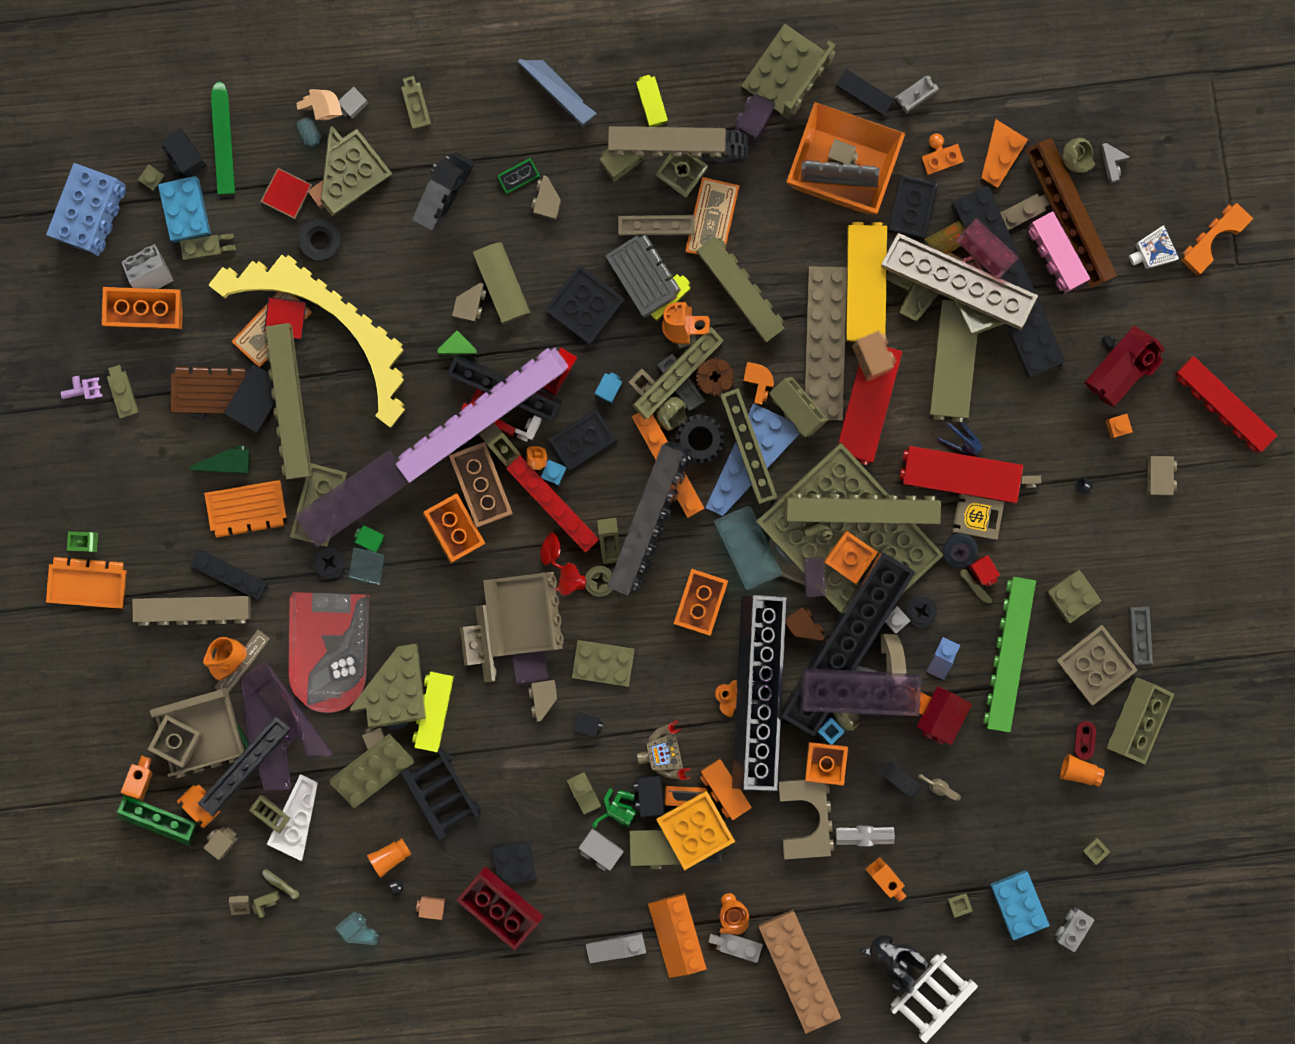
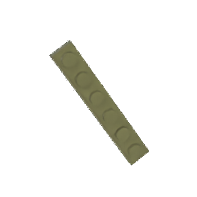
M710 327L709 333L701 335L632 406L644 419H648L724 340Z

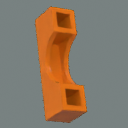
M1235 203L1233 206L1229 204L1222 211L1224 215L1219 220L1217 218L1214 219L1209 225L1211 229L1206 234L1202 232L1195 239L1197 244L1193 248L1189 246L1182 253L1184 257L1181 261L1197 276L1214 260L1211 254V243L1214 237L1222 232H1231L1237 235L1252 221L1253 218L1238 203Z

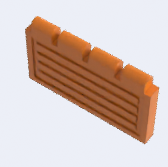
M281 480L204 493L210 530L215 531L216 538L230 536L229 528H232L233 535L249 532L248 525H251L252 532L267 529V521L270 522L271 528L284 526V518H287Z
M54 557L53 564H49L46 603L124 609L127 570H123V562L110 561L109 568L106 569V561L90 560V565L87 567L86 559L71 558L70 566H68V558Z

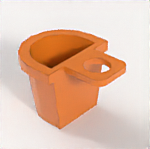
M686 302L671 303L665 308L662 330L666 338L671 342L690 344V335H706L709 333V317L692 316V308ZM696 322H705V327L702 330L695 329Z

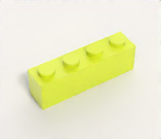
M430 672V675H426L424 686H427L426 694H424L426 719L416 721V724H419V729L413 735L412 743H415V748L434 752L439 751L454 676Z

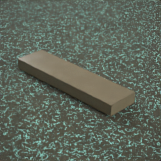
M695 215L618 216V235H695Z

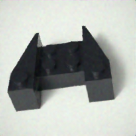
M457 152L451 155L448 154L445 160H441L438 163L435 162L430 171L432 176L412 220L432 231L437 222L442 224L453 201L458 196L461 185H464L475 162Z

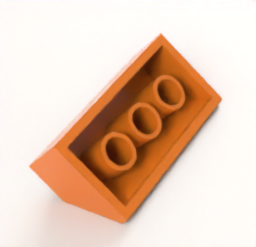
M103 287L102 326L182 329L183 308L181 290Z
M685 893L648 903L669 978L706 970Z

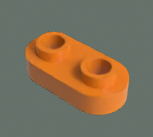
M538 446L528 447L526 451L527 464L534 470H541L547 465L546 450Z

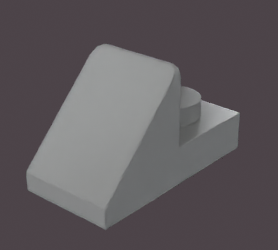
M1107 143L1102 144L1100 149L1109 184L1117 182L1119 176H1121V170L1119 165H1116V162L1127 160L1129 156Z

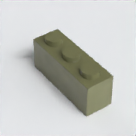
M793 377L784 378L769 393L774 404L781 407L785 417L792 421L798 433L805 437L813 435L828 421Z

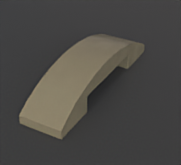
M881 634V653L886 654L887 691L882 692L883 711H900L906 689L905 655L898 635Z

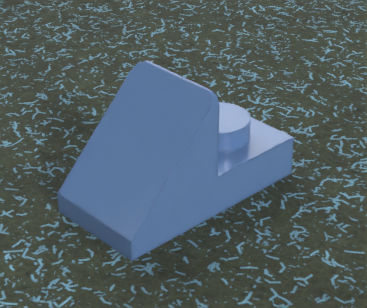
M942 637L926 672L944 680L953 665V660L960 645Z

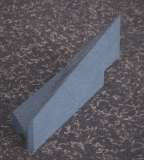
M518 60V64L582 127L597 114L586 106L583 100L543 60Z

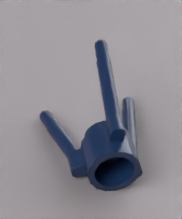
M964 422L959 423L971 438L965 437L951 423H948L947 426L965 441L963 444L965 449L940 437L938 441L964 455L974 457L983 447L979 443L980 440L975 437Z

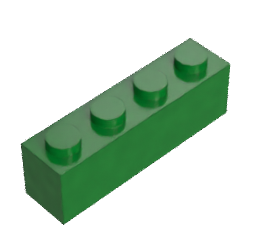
M124 795L117 810L119 819L190 846L197 830L195 822Z

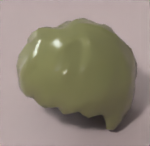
M1078 137L1071 139L1065 144L1062 155L1064 166L1072 172L1084 173L1091 170L1095 166V162L1093 161L1094 153L1090 142Z
M668 397L655 410V419L665 431L673 430L687 420L685 402L678 397Z

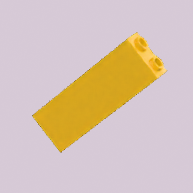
M852 222V225L847 227L846 342H856L857 339L876 331L885 335L886 269L881 268V264L887 255V226H883L881 222H872L871 225H863V222Z

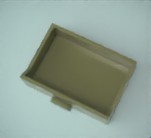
M662 830L630 831L631 866L650 865V869H661V865H681Z

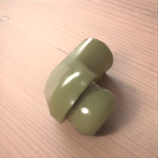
M820 522L803 529L806 537L814 534L823 537L825 540H829L832 537L831 528Z

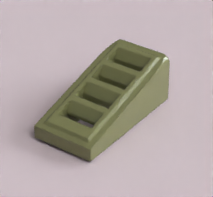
M263 795L258 797L249 810L279 834L291 819V817ZM264 804H266V807L264 808V810H263L262 812H259V810L261 809V807H262ZM269 808H271L272 811L269 813L267 817H265L264 815L269 810ZM274 813H278L275 819L270 821ZM282 816L284 819L279 826H276L275 824Z

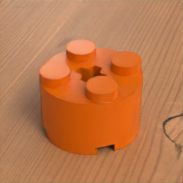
M192 785L177 802L179 804L183 802L182 808L196 822L202 821L203 823L200 826L205 828L220 811L212 817L201 808L198 802L207 792L200 785Z

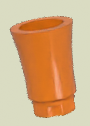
M1070 754L1066 755L1060 771L1061 780L1075 781L1090 786L1095 785L1099 787L1104 777V770Z
M401 838L396 843L394 841L388 846L368 854L367 857L381 878L397 864L404 861L406 857L410 856L411 852Z

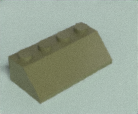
M1136 677L1120 718L1116 723L1115 730L1109 740L1107 749L1146 764L1174 693Z

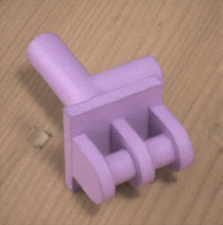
M72 377L74 389L62 391V399L85 395V399L103 397L99 391L101 389V386L98 385L99 378L82 380L83 387H81L80 377Z

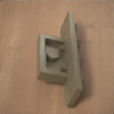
M486 605L475 607L477 625L460 627L464 665L482 663L484 682H493L496 677V668L493 664Z

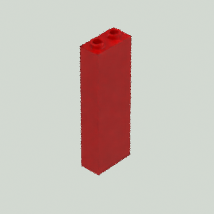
M886 347L887 351L892 352L896 362L888 373L867 381L860 364H858L838 444L842 443L858 459L857 461L860 464L867 466L868 463L874 462L902 355L901 350Z
M909 446L908 450L904 449L902 461H906L905 468H901L899 480H902V485L1014 504L1018 501L1023 465Z

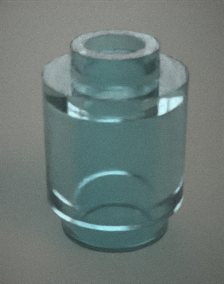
M306 117L296 123V130L305 146L310 145V147H313L320 143L319 139L322 135L313 120Z

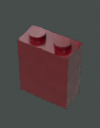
M937 686L917 728L923 730L922 735L930 739L933 738L934 741L942 745L944 742L952 745L972 703Z

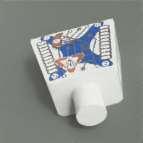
M1164 226L1135 244L1137 252L1129 255L1133 266L1143 262L1146 269L1171 263L1179 259Z

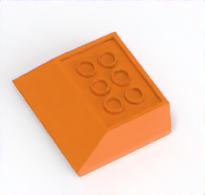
M814 102L786 183L793 189L864 214L877 215L905 133ZM834 139L856 147V153H858L856 165L880 168L878 188L801 181L802 161L827 162Z

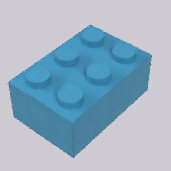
M196 176L158 184L170 240L173 243L211 235L200 182Z
M1026 870L990 884L1010 937L1013 940L1049 926L1029 873Z

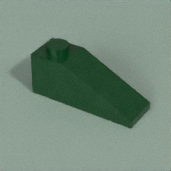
M235 446V449H228L190 466V470L250 474L251 451L246 450V446Z

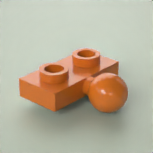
M932 134L929 138V145L935 149V152L921 156L927 175L964 162L959 145L955 144L943 149L944 138L942 135Z

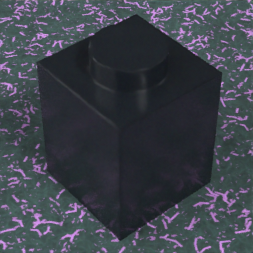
M578 712L573 731L596 737L597 733L601 734L603 722H600L601 717Z

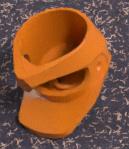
M221 637L210 644L203 664L209 667L215 679L221 681L231 675L242 664L247 650L237 640ZM214 649H217V652L213 659L212 652Z

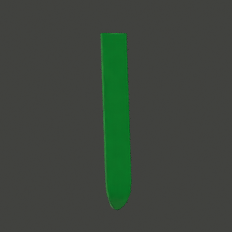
M219 81L213 86L211 92L218 195L235 194L229 98L225 85Z

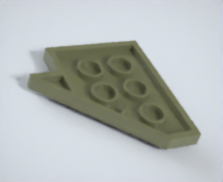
M333 126L328 131L320 202L333 216L392 175L391 171L358 129L343 139Z
M417 644L397 647L350 707L352 713L367 711L369 728L426 719Z

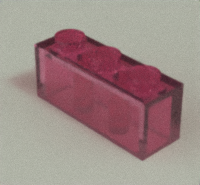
M977 218L956 240L998 280L1019 258Z

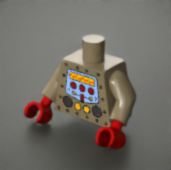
M676 720L669 725L658 728L649 737L648 743H646L648 751L637 753L639 765L650 763L652 770H655L657 775L668 779L688 780L691 777H686L685 771H690V768H683L675 734L681 731V729H675L674 724L678 723Z

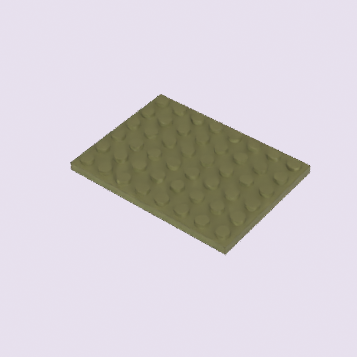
M839 443L756 520L760 527L840 613L865 574L864 572L855 584L824 562L845 530L875 551L882 550L915 571L904 592L943 556V553L915 523L820 522L832 530L831 539L825 540L817 534L806 537L803 531L804 528L819 522L784 520L785 497H790V493H801L802 497H809V494H821V497H829V494H840V498H848V494H858L859 498H867V495H878V498H886V495H889L842 443Z

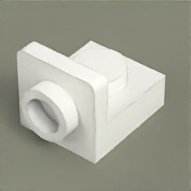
M535 415L533 419L529 418L525 426L527 432L515 429L514 432L518 434L517 438L526 442L528 439L533 440L542 419Z

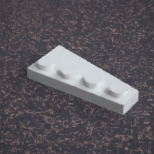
M300 774L283 809V812L291 817V819L280 834L273 830L267 845L302 861L318 782ZM282 816L279 818L276 826H279L284 819Z

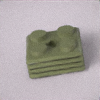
M670 154L656 172V176L681 195L687 197L708 169V165L698 157H690V154H682V157H672ZM685 166L687 173L678 174L679 170L677 168Z

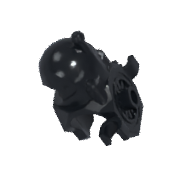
M881 935L874 939L868 950L865 948L860 949L861 954H865L874 961L893 983L891 989L896 993L899 992V989L909 994L915 990L914 985L916 982L905 972L907 965L904 963L916 966L920 970H926L928 966L926 960L909 945H891L894 938Z

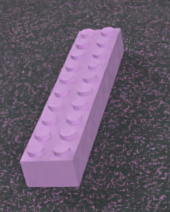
M549 348L545 349L537 356V361L532 359L521 368L522 371L520 373L516 370L505 379L507 381L505 384L501 381L490 390L491 394L488 395L486 392L475 401L476 405L469 404L459 413V417L454 415L444 423V428L440 425L429 434V439L425 436L413 446L415 449L412 450L410 447L398 457L399 461L396 465L410 483L563 373L568 365L556 348L552 350Z

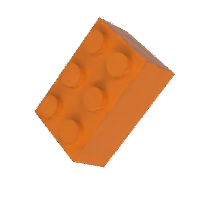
M691 569L674 624L711 635L728 580Z

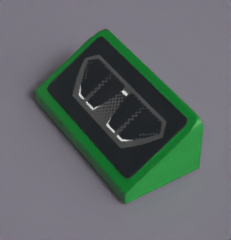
M531 158L497 175L506 194L540 177Z

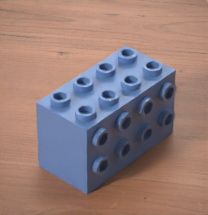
M73 163L46 235L59 242L99 256L100 252H103L105 248L106 236L112 230V220L119 212V202L126 194V184L109 175Z

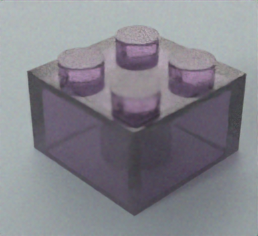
M757 93L753 97H748L744 105L745 112L743 114L739 113L734 124L736 126L735 131L747 134L749 136L748 140L754 143L757 141L775 108L773 102Z

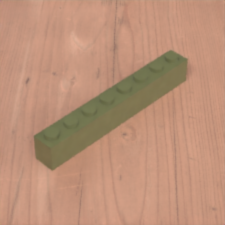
M286 323L266 326L264 340L265 343H268L269 350L266 351L268 362H271L269 377L274 385L271 393L273 400H276L274 415L279 422L277 436L281 438L282 444L279 446L280 456L284 459L282 474L288 480L312 477L292 325Z
M790 493V497H785L784 520L803 522L940 524L941 501L936 499V496H924V499H917V496L905 495V499H897L898 495H886V498H878V495H867V498H859L858 494H848V498H840V494H829V497H821V494H809V497H802L801 493Z

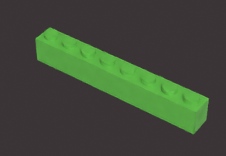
M1011 577V580H1007L1006 591L1009 592L1008 599H1004L1003 602L1005 616L1001 618L999 629H1002L1001 637L997 638L996 648H999L998 656H994L993 667H996L995 675H991L990 686H992L991 694L988 693L986 705H989L988 713L985 712L983 724H986L985 728L1004 732L1011 731L1036 580Z

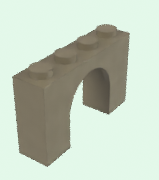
M805 779L778 781L780 802L805 800L812 803L819 813V823L812 834L806 837L782 839L784 859L831 856V851H834L833 840L829 838V832H832V820L828 821V813H831V804L826 799V794L830 793L829 784L805 781Z

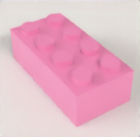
M1053 211L1028 226V234L1031 240H1035L1038 244L1037 251L1048 262L1046 267L1051 275H1055L1057 279L1055 283L1060 291L1063 290L1064 293H1067L1090 279Z

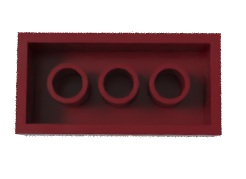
M486 866L456 900L514 951L544 917Z

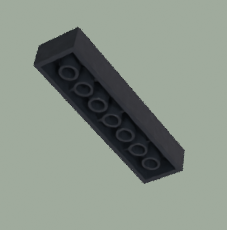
M672 441L662 444L608 583V588L627 596L641 590L644 584L643 575L645 572H648L651 566V562H649L650 557L655 554L658 548V544H656L657 539L663 535L665 530L663 526L664 521L670 517L672 511L670 509L671 503L677 499L679 491L676 490L678 485L684 481L686 474L683 472L692 460V455H690L691 449Z

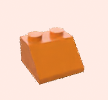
M808 742L805 781L844 785L848 747Z

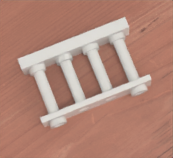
M943 953L940 956L936 954L930 961L931 965L916 980L915 990L911 994L905 992L901 998L898 996L891 1003L892 1008L890 1010L894 1014L898 1010L901 1011L920 1029L918 1036L925 1043L978 987L971 979L968 982L966 980L963 981L943 962L947 958ZM937 968L959 986L958 989L960 991L955 996L953 994L950 995L930 976ZM924 982L946 1001L947 1005L942 1010L937 1009L917 990ZM911 996L933 1015L932 1018L934 1019L929 1024L920 1020L904 1005Z

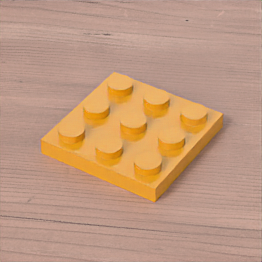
M707 791L656 819L684 870L735 842Z

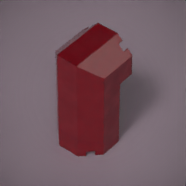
M1133 325L1084 381V384L1093 394L1096 393L1100 400L1114 407L1140 377H1144V374L1152 375L1163 362L1161 352L1164 353L1165 348L1159 340Z

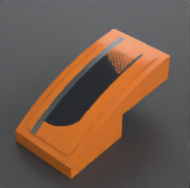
M665 786L664 805L680 806L706 792L707 788Z

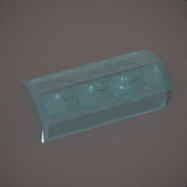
M751 506L729 513L714 521L746 591H751L783 575L760 525L756 522L757 518Z

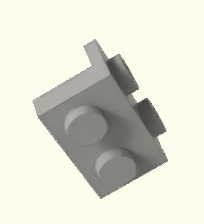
M1076 907L1068 912L1065 918L1067 920L1063 927L1060 926L1055 934L1057 936L1055 940L1073 952L1077 950L1094 922L1092 917Z

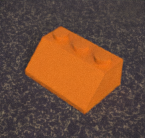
M457 493L423 512V516L450 564L485 544Z

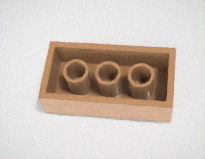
M879 331L857 339L852 346L867 381L888 373L896 362L892 352L887 351L886 345L888 342L884 333L880 334Z
M486 442L449 455L477 528L513 515Z

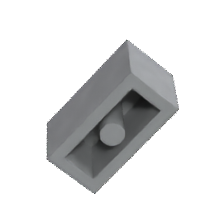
M593 828L579 846L580 854L588 860L590 858L596 860V865L604 871L606 868L611 870L624 852V850Z

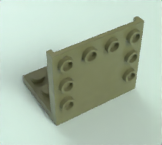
M784 24L741 88L789 119L792 114L795 115L801 107L803 97L810 91L817 77L833 61L834 54L836 53L834 51L835 44L828 41L824 51Z

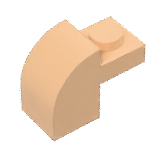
M311 89L309 90L310 95L303 97L302 101L296 102L298 110L313 109L315 120H329L342 115L337 96L329 90Z

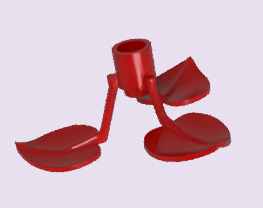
M551 532L541 546L540 558L544 565L552 563V565L561 569L560 582L556 591H559L562 595H568L575 590H583L586 585V578L584 575L579 574L576 566L572 563H567L563 567L556 563L555 560L560 556V543L556 534Z

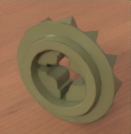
M604 566L591 568L585 576V587L594 596H606L613 590L607 587L608 584H601L599 590H597V583L592 580V578H599L601 573H603V580L609 583L612 571Z

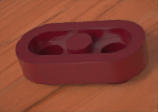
M1082 721L1076 727L1074 752L1078 758L1083 760L1091 758L1095 750L1096 727L1089 721ZM1084 727H1087L1089 729V732L1087 734H1083L1082 729ZM1082 746H1086V753L1081 752Z

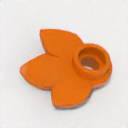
M737 680L732 681L729 685L721 684L715 690V698L720 702V710L728 717H732L736 709ZM723 691H727L726 697L722 696Z

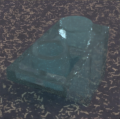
M355 911L335 927L347 943L375 945L379 941L377 939L379 936L372 927L369 929L365 924L366 919L361 913L356 914Z

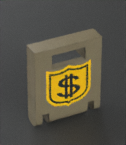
M959 494L958 498L966 500L965 502H957L953 524L961 525L960 529L953 528L952 532L998 540L1004 502ZM991 510L999 511L996 529L988 528Z

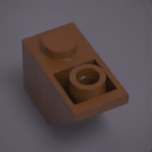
M801 607L785 619L786 626L794 636L821 641L825 639L823 636L824 630L819 624L815 625L811 620L814 616L808 608L804 610Z

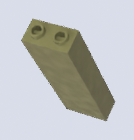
M942 300L940 304L929 415L933 416L935 420H944L945 417L952 418L953 422H963L964 419L969 418L977 334L970 335L955 302L950 300Z

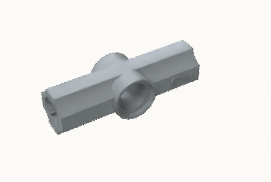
M856 826V828H836V845L857 844V846H874V844H894L895 840L894 827Z

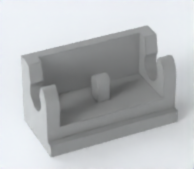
M928 75L900 93L895 99L904 112L907 113L936 93L939 88L936 84L932 83L931 77Z

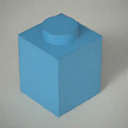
M612 372L609 375L605 373L595 395L612 403L622 385L621 377Z
M548 460L541 478L559 486L567 468Z
M826 717L817 734L826 744L832 745L845 731L833 718Z

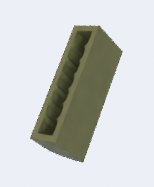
M502 242L474 251V257L502 324L530 314V309Z

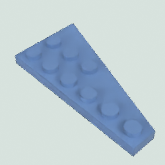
M753 403L748 416L766 467L768 468L799 433L792 421ZM736 442L705 507L722 516L751 486Z

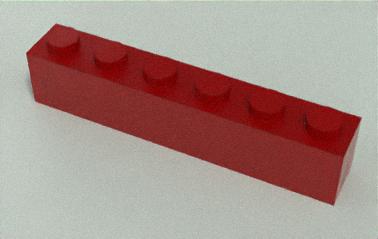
M1190 357L1175 373L1178 377L1177 381L1184 387L1187 385L1192 390L1190 393L1199 400L1201 398L1206 403L1204 406L1211 413L1215 412L1220 416L1218 418L1219 421L1225 426L1229 425L1233 429L1232 433L1237 438H1243L1247 442L1246 446L1252 452H1262L1278 436L1196 357Z
M521 456L506 468L585 553L600 540Z

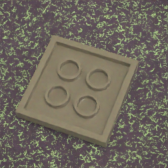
M1100 625L1056 660L1091 706L1138 671L1103 625Z

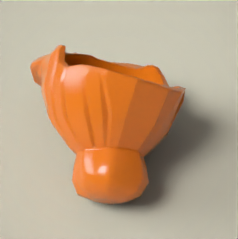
M732 893L724 894L721 898L723 905L720 910L722 928L719 932L732 935L741 934L749 927L748 910L741 902L736 901L735 895Z

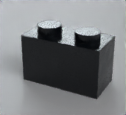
M660 775L637 777L638 782H634L635 793H639V801H636L637 813L640 812L641 817L664 815Z

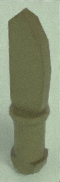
M961 570V578L970 585V588L973 589L976 595L982 601L991 603L992 598L974 580L969 572Z
M267 869L263 871V876L272 885L280 888V890L287 893L293 899L299 897V892L287 885L286 882H283V880Z

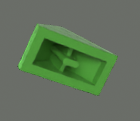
M456 331L438 349V354L477 355V350Z
M68 531L67 551L97 552L98 533Z

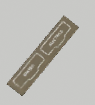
M257 630L245 646L247 654L242 664L231 675L219 681L214 688L216 690L227 688L229 694L270 638Z

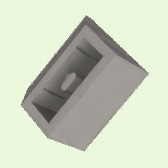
M155 244L144 248L143 251L129 256L121 262L132 288L159 289L174 281Z

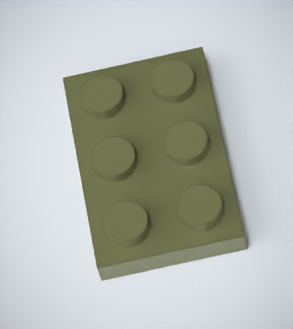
M578 640L572 678L629 687L635 649Z

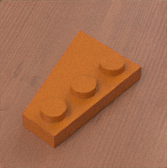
M997 119L994 123L981 176L982 180L995 188L999 187L1028 141L1027 138Z

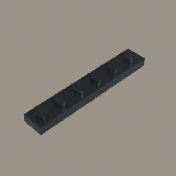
M275 717L203 796L198 805L214 817L287 736L291 729Z

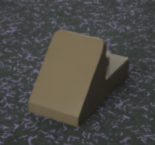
M641 368L628 383L642 396L655 381Z

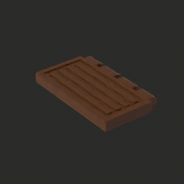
M175 366V374H171L170 413L223 414L246 376L245 368H231V375H227V368L212 367V375H208V367H193L192 374H189V367Z

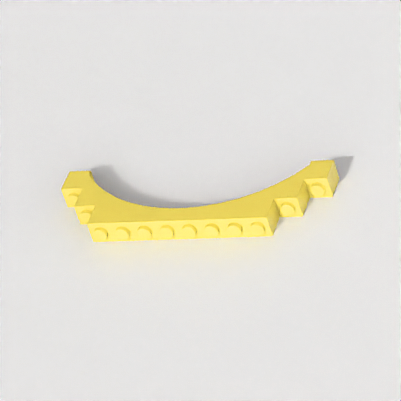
M281 255L268 273L266 272L268 268L259 261L257 264L252 261L239 278H236L238 274L230 267L227 270L222 267L209 286L225 299L230 294L260 290L288 293L322 307L342 322L358 340L371 365L378 393V413L375 416L390 428L395 425L406 411L402 408L404 404L396 397L394 400L391 399L405 381L401 378L403 374L396 368L390 369L404 351L401 348L402 344L395 338L390 340L386 336L387 332L380 326L377 329L372 326L371 319L364 314L362 317L356 313L357 308L349 302L347 305L341 301L342 297L334 290L332 293L326 290L327 285L320 279H317V281L310 277L312 273L304 267L302 269L298 268L295 265L297 262L289 255L287 257Z

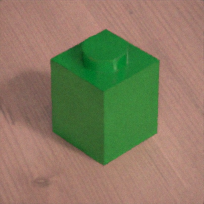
M363 525L362 528L359 527L354 538H356L355 543L377 553L385 535Z

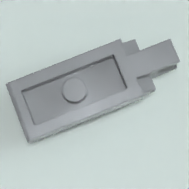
M710 933L708 942L717 945L716 949L720 950V952L756 963L763 946L762 943L732 934L721 933L720 936Z

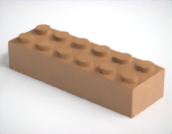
M792 909L759 924L758 927L805 1033L840 1019V1014L794 910Z

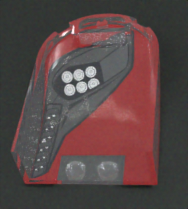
M292 593L289 616V681L295 696L307 707L319 712H337L349 707L361 695L367 675L370 595Z

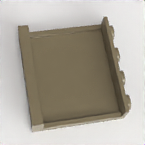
M554 572L483 580L492 657L563 649L564 639L560 630L561 617L558 613L559 598L556 595L557 580Z
M227 688L150 710L151 717L156 718L158 728L165 716L168 715L203 733L185 768L168 760L171 771L168 777L175 775V779L187 776V771L193 770V774L205 771L204 767L211 765V768L223 765L222 761L229 760V763H233L244 752Z

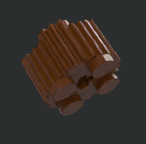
M712 358L710 360L707 359L706 362L704 361L700 364L696 372V383H698L697 387H700L699 390H702V393L705 392V395L709 394V397L712 395L713 398L729 391L734 382V372H732V368L730 369L731 365H728V362L721 360V358L718 360L717 358L714 360ZM712 373H717L720 376L717 382L710 380L709 377L712 376Z

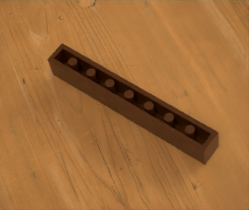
M1052 138L1041 141L1026 149L1028 158L1057 219L1090 277L1087 281L1090 288L1117 277Z

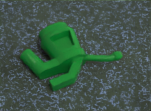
M609 788L604 797L607 813L596 819L592 827L596 828L598 822L608 816L614 818L621 825L629 827L637 811L633 810L631 806L619 803L621 798L634 801L635 794L619 790L612 805H610L609 798L613 789Z

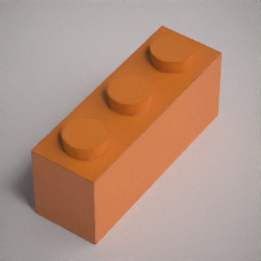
M720 758L701 770L703 774L700 776L705 786L710 785L712 788L711 795L716 802L720 801L724 806L721 810L726 818L731 817L734 820L752 808L742 791L732 788V776Z

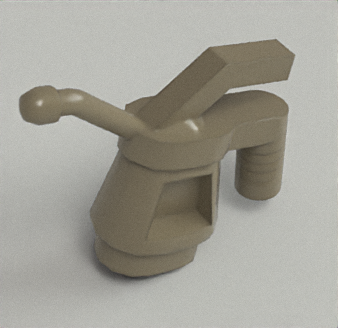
M922 774L918 775L920 780L930 784L929 787L933 793L939 796L946 795L955 801L961 799L960 794L949 789V785L945 781L938 778L931 781Z

